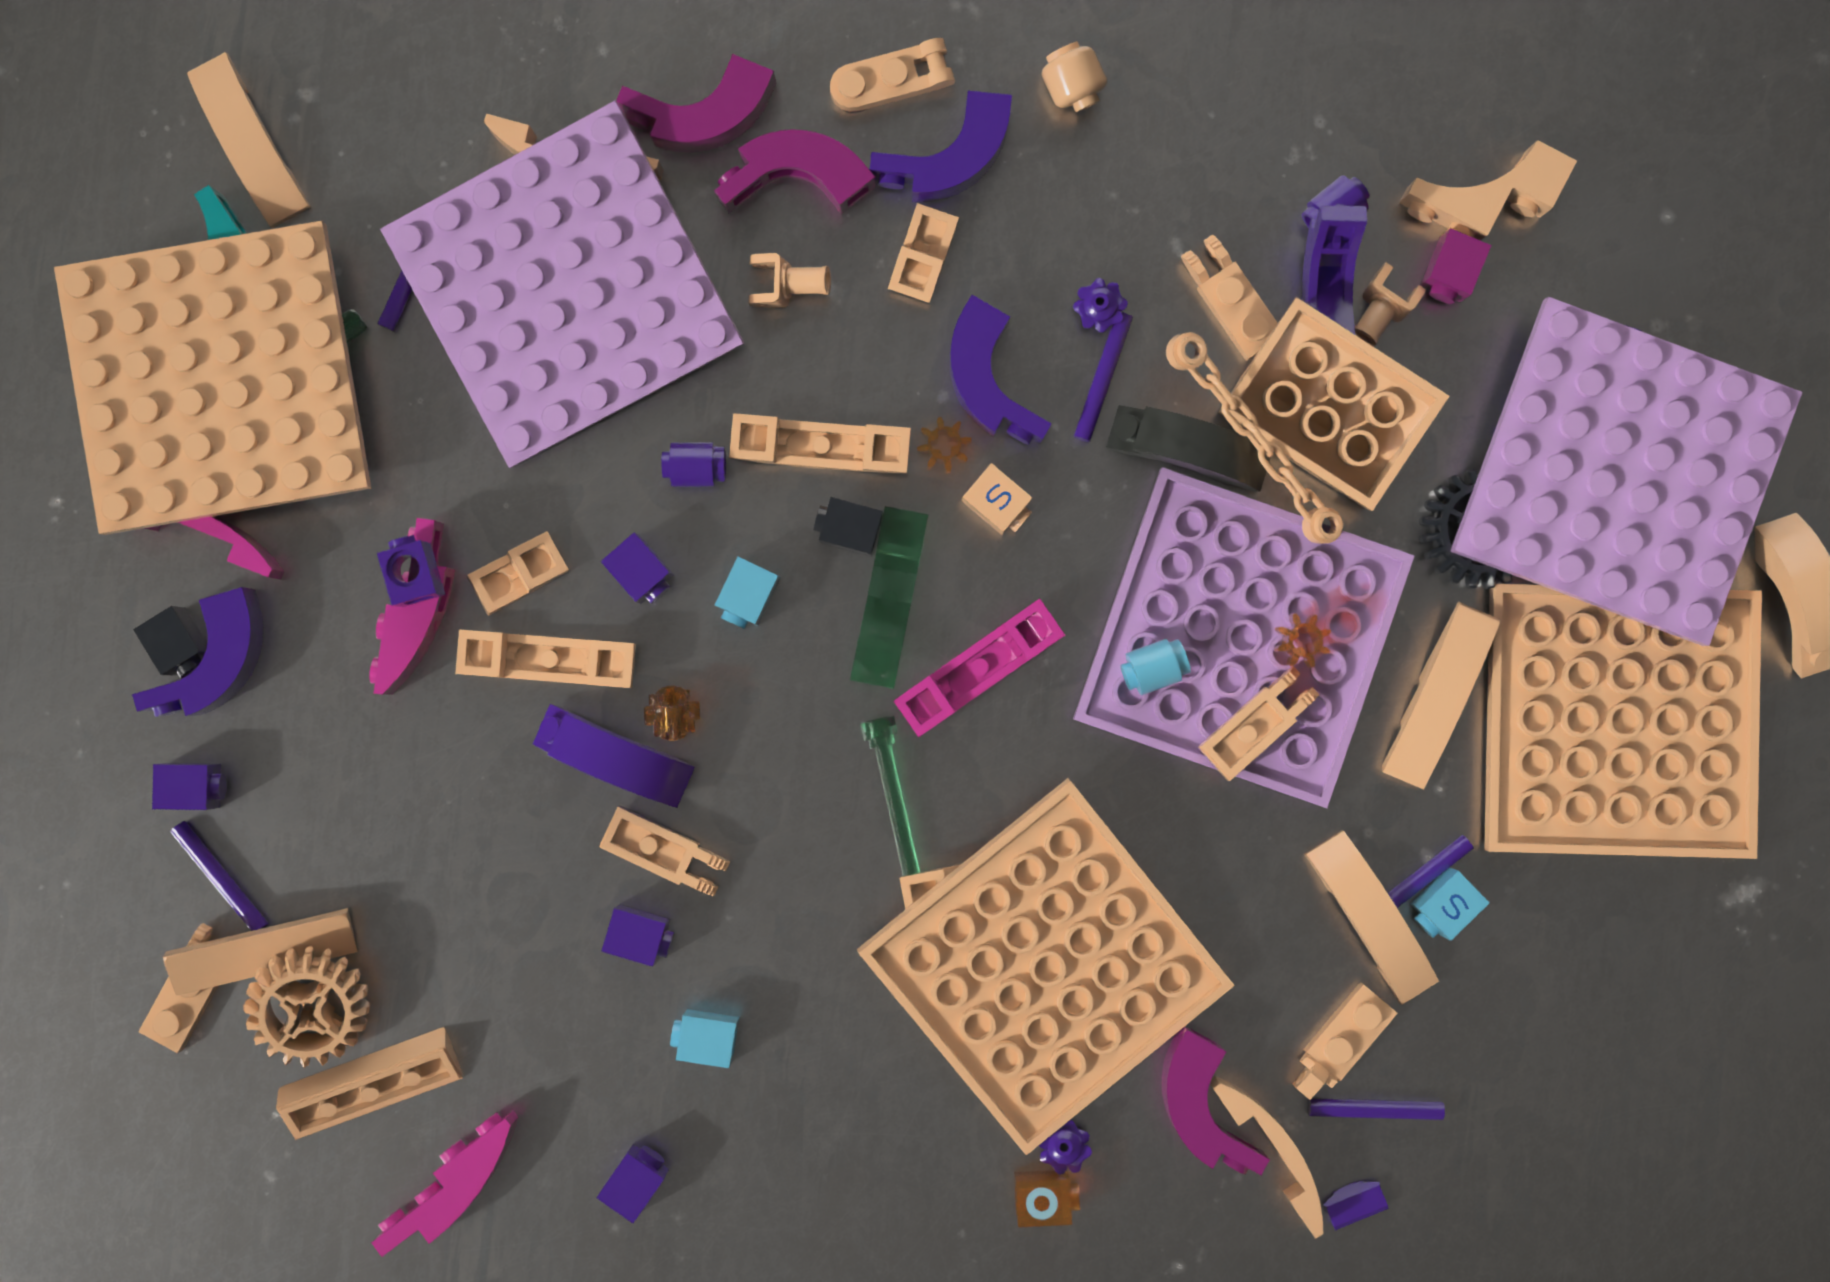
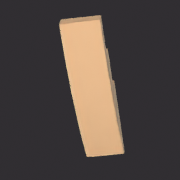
M1458 601L1419 676L1420 685L1400 721L1401 730L1382 764V771L1424 790L1478 678L1501 621L1499 618Z

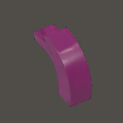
M732 54L720 84L712 94L700 102L684 106L671 105L623 85L616 102H618L628 123L642 130H648L649 126H653L650 136L656 147L681 153L704 152L722 147L734 141L752 127L765 110L776 86V78L773 70Z
M791 129L764 134L738 148L741 159L746 165L742 169L735 166L723 174L717 182L720 186L714 191L718 201L730 214L768 183L781 178H800L819 187L837 210L843 214L876 188L875 176L854 152L839 141L817 132Z
M1188 1026L1183 1027L1174 1035L1168 1047L1162 1070V1095L1166 1111L1175 1130L1186 1147L1210 1168L1213 1169L1221 1154H1224L1225 1156L1222 1161L1232 1169L1246 1175L1249 1169L1262 1175L1270 1161L1265 1152L1218 1125L1213 1120L1209 1111L1208 1088L1226 1051L1220 1044Z

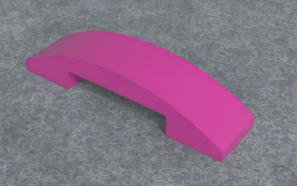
M216 516L178 522L233 544L227 558L228 562L269 578L282 579L284 570L276 559L258 541L233 524ZM160 525V526H154V527H148V528H144V529H149V530H154V531H158V532H159V529H160L161 525Z
M1039 598L894 700V703L917 736L920 737L1065 636V633Z

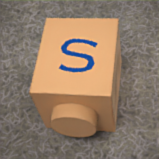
M992 463L962 497L964 504L1001 535L1008 527L1016 532L1032 513L1026 507L1032 500V497Z

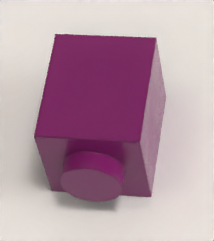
M1450 228L1439 238L1420 286L1430 290L1429 295L1438 301L1448 304H1454L1455 301L1462 302L1472 294L1492 245Z

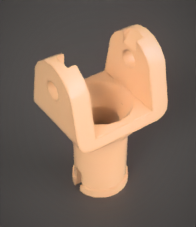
M777 253L750 255V265L752 267L775 269L774 293L749 295V306L758 308H786L789 305L792 294L829 295L831 272L828 266L792 267L789 262Z
M1387 262L1383 264L1363 292V300L1369 304V307L1355 326V335L1373 347L1376 346L1378 339L1391 320L1401 322L1417 306L1426 291L1425 288L1418 285L1405 301L1382 284L1393 269V266Z

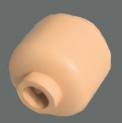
M1076 41L1052 52L1046 57L1048 64L1042 70V77L1056 106L1060 108L1073 106L1075 112L1078 113L1100 102L1097 93L1107 85V77L1095 51L1091 47H1080Z

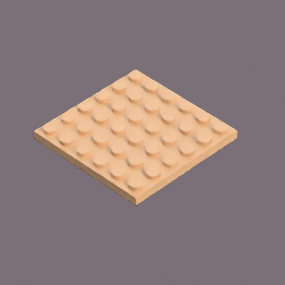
M323 221L54 267L99 534L108 535L372 489L327 225Z
M1495 584L1494 588H1490L1489 615L1499 618L1501 622L1488 652L1484 850L1489 852L1757 859L1762 591L1730 590L1710 645L1701 646L1541 585Z
M1068 778L857 949L858 954L1025 1155L1033 1151L1235 986Z

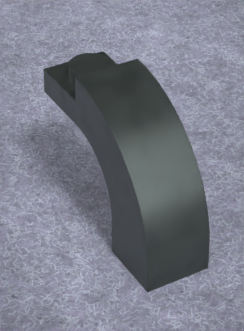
M1119 405L1106 445L1107 448L1118 453L1171 463L1206 475L1223 485L1261 492L1267 472L1258 459V450L1247 436H1242L1236 431L1207 421L1147 406L1144 410ZM1265 457L1270 462L1271 457Z

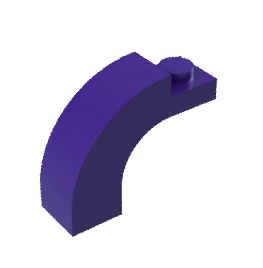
M968 90L964 124L960 134L949 147L937 154L923 157L871 152L869 170L875 176V181H878L880 187L888 189H903L905 184H913L912 202L943 200L967 190L990 170L1003 148L1009 124L1012 95Z
M1344 204L1333 206L1320 205L1317 219H1311L1303 265L1301 300L1355 335L1353 311L1354 272L1358 250L1368 221L1366 206H1348Z
M971 295L957 320L951 342L950 373L956 395L969 417L992 437H994L1003 422L1009 426L1006 432L1020 442L1029 445L1034 440L1041 444L1052 423L1022 407L1003 394L997 386L991 370L992 353L1009 324L1010 316L978 297Z
M240 587L199 599L208 634L207 649L202 661L191 674L181 680L132 694L137 712L153 711L155 717H162L182 711L183 707L185 716H200L221 707L243 688L258 663L263 643V617L255 589Z
M553 704L549 705L533 742V745L548 752L547 755L577 770L629 792L678 808L695 768L666 752L620 736Z

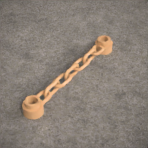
M1192 332L1174 336L1166 348V356L1169 363L1177 370H1188L1200 386L1210 389L1222 404L1221 409L1224 417L1238 434L1249 438L1258 450L1260 463L1275 481L1283 482L1294 496V505L1303 516L1302 530L1305 537L1317 544L1332 543L1337 540L1343 529L1341 516L1336 510L1325 507L1312 490L1304 489L1293 475V466L1279 446L1268 442L1257 428L1256 417L1244 401L1238 396H1232L1220 381L1221 375L1218 368L1207 355V346L1203 338ZM1187 343H1191L1195 348V355L1192 359L1185 353ZM1203 362L1213 373L1206 375L1205 380L1196 369ZM1237 405L1249 419V421L1242 423V427L1229 412V410L1234 411ZM1275 453L1286 468L1281 467L1277 473L1265 457H1271ZM1311 499L1317 508L1307 512L1301 503H1307ZM1325 518H1327L1331 524L1328 533H1325L1322 528V523Z

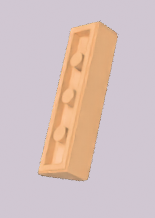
M346 908L166 951L163 955V960L175 995L178 996L255 977L259 968L269 969L270 958L274 955L285 961L287 950L291 948L297 952L299 957L304 956L306 947L310 945L314 949L315 957H322L323 952L329 948L332 952L331 958L355 953L358 950L349 911Z
M443 1027L284 1085L278 1090L276 1109L295 1140L463 1079V1073L450 1037Z

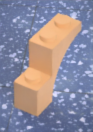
M1537 140L1524 152L1519 162L1510 172L1496 180L1482 185L1461 188L1440 186L1416 178L1407 187L1399 203L1407 207V212L1419 221L1425 223L1434 221L1448 228L1447 231L1451 228L1481 241L1489 234L1506 200L1511 202L1510 207L1514 211L1527 217H1534L1535 215L1542 217L1551 210L1577 160Z

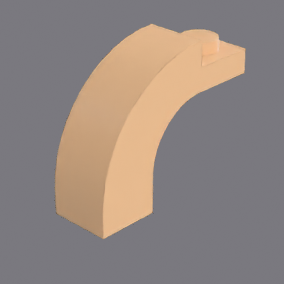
M1798 513L1755 526V562L1777 586L1789 614L1792 629V669L1801 679L1829 670L1830 555L1813 529Z

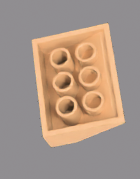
M1297 297L1230 393L1232 396H1238L1244 401L1256 417L1257 428L1268 442L1279 446L1290 461L1361 507L1371 511L1374 510L1449 398V395ZM1238 405L1234 411L1229 410L1241 427L1244 421H1249ZM1220 408L1218 414L1224 417L1222 409Z

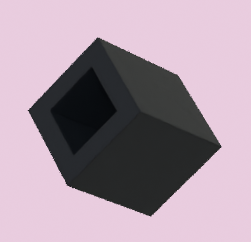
M830 497L828 507L820 505L813 530L821 532L819 536L820 543L872 557L883 511Z
M170 606L133 629L160 675H178L180 678L188 676L198 667L207 649L208 642L186 607Z

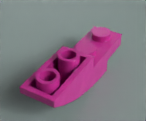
M417 518L416 526L411 527L408 531L407 536L415 535L416 541L422 540L431 543L445 595L406 607L386 604L385 613L379 614L376 624V638L381 640L379 657L373 658L369 674L370 683L375 684V694L393 695L410 677L434 640L444 617L455 574V569L438 566L444 523ZM414 557L411 558L409 572L404 571L402 575L406 582L413 581L419 574V563Z
M514 1110L501 1118L498 1112L494 1113L475 1128L479 1134L477 1138L468 1145H465L462 1139H460L439 1156L444 1163L433 1174L442 1187L437 1181H434L414 1197L418 1205L405 1214L399 1208L378 1224L382 1232L371 1243L381 1257L417 1230L430 1244L448 1229L469 1207L489 1182L503 1159L518 1121V1115Z

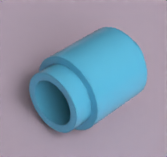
M1163 639L1125 654L1127 663L1120 665L1128 689L1137 688L1141 696L1180 682L1183 675L1191 673L1189 660L1179 639L1171 642Z

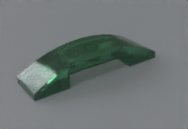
M888 506L884 508L850 681L894 689L929 514Z

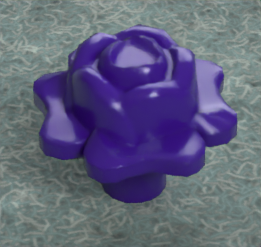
M1097 278L1090 286L1078 289L1077 294L1081 300L1076 301L1073 308L1081 316L1084 328L1090 329L1095 325V329L1103 333L1111 325L1123 322L1124 317L1121 311L1127 308L1128 301L1121 296L1117 283L1111 282L1106 286L1103 279Z
M1069 1120L1039 1145V1147L1045 1149L1041 1152L1040 1160L1043 1163L1050 1164L1059 1175L1064 1174L1067 1168L1073 1173L1079 1172L1082 1162L1092 1154V1149L1085 1145L1089 1141V1133L1078 1129L1074 1121Z

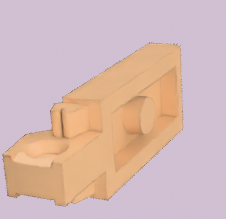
M1360 982L1303 1049L1305 1054L1300 1059V1062L1306 1067L1292 1085L1309 1100L1313 1098L1325 1083L1333 1088L1338 1081L1345 1077L1398 1013Z

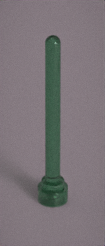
M887 716L860 723L863 741H868L870 749H875L902 874L906 876L919 873L920 869L892 744L896 743L894 735L898 733L895 717Z

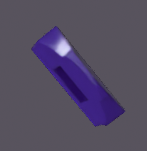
M1359 1181L1346 1185L1335 1191L1334 1195L1323 1205L1335 1230L1389 1209L1381 1190L1380 1182Z

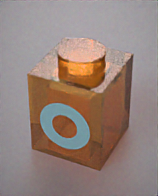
M1055 1170L1014 1172L1015 1208L1018 1227L1072 1225V1211L1080 1210L1078 1183H1070L1068 1171L1061 1175L1057 1174Z

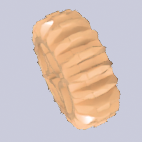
M311 945L306 947L303 957H299L293 948L287 950L285 961L274 955L270 958L269 969L259 968L255 975L257 982H252L248 986L246 994L250 999L245 1001L243 1007L244 1013L251 1015L246 1021L247 1030H258L254 1036L255 1045L269 1042L266 1052L268 1057L277 1054L279 1051L284 1053L283 1062L285 1066L292 1061L293 1056L301 1058L300 1062L303 1068L309 1065L311 1057H316L323 1066L328 1062L329 1052L341 1058L345 1053V1044L354 1047L359 1038L357 1032H363L366 1028L367 1019L364 1015L369 1013L370 1002L363 998L368 994L367 984H357L361 975L359 969L345 972L348 965L346 956L340 958L336 963L330 961L332 952L329 948L323 952L322 957L314 956V949ZM300 979H310V980H315V981H314V982H311V983H308V984H305V983H300V982H298V981H296V980H300ZM331 989L337 993L343 1003L345 1012L343 1017L337 1015L334 1012L335 1007L327 1001ZM271 996L280 1001L279 1006L288 1014L284 1024L279 1021L273 1012ZM317 998L314 1010L310 1006V1010L303 1009L298 1015L301 1003L304 1007L305 1003L312 1004ZM306 1030H313V1031H316V1032H318V1033H301V1032L306 1031Z

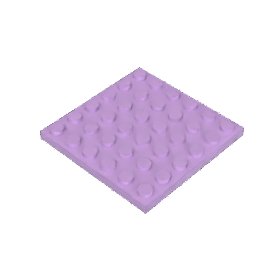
M616 101L607 104L380 229L509 468L515 467L745 344L621 107Z
M1547 297L1543 300L1450 551L1698 645L1709 646L1802 391Z
M1162 467L1157 476L1073 720L1217 770L1200 751L1198 746L1264 687L1268 688L1285 671L1294 666L1300 672L1297 681L1282 691L1276 698L1287 709L1300 693L1311 687L1319 693V696L1295 718L1297 722L1235 777L1328 808L1414 555L1343 530L1339 538L1332 543H1313L1303 533V516ZM1322 523L1324 532L1328 533L1331 526ZM1163 639H1167L1169 642L1179 639L1189 660L1191 673L1183 675L1180 682L1142 696L1137 688L1129 690L1120 665L1127 663L1125 654Z

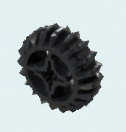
M1472 469L1465 472L1464 481L1458 475L1449 477L1448 485L1450 489L1443 485L1437 486L1434 489V493L1439 501L1431 499L1425 501L1424 507L1433 513V516L1421 517L1419 524L1424 527H1430L1431 533L1419 536L1420 543L1432 541L1434 549L1427 551L1424 556L1427 560L1440 557L1441 561L1435 568L1438 574H1442L1452 568L1449 576L1450 583L1458 584L1465 576L1467 589L1477 588L1480 580L1485 589L1495 587L1496 577L1502 584H1506L1512 581V574L1491 566L1471 563L1472 559L1450 551L1452 544L1448 536V522L1449 526L1458 531L1465 510L1460 512L1453 507L1462 497L1472 494L1478 477L1477 472Z

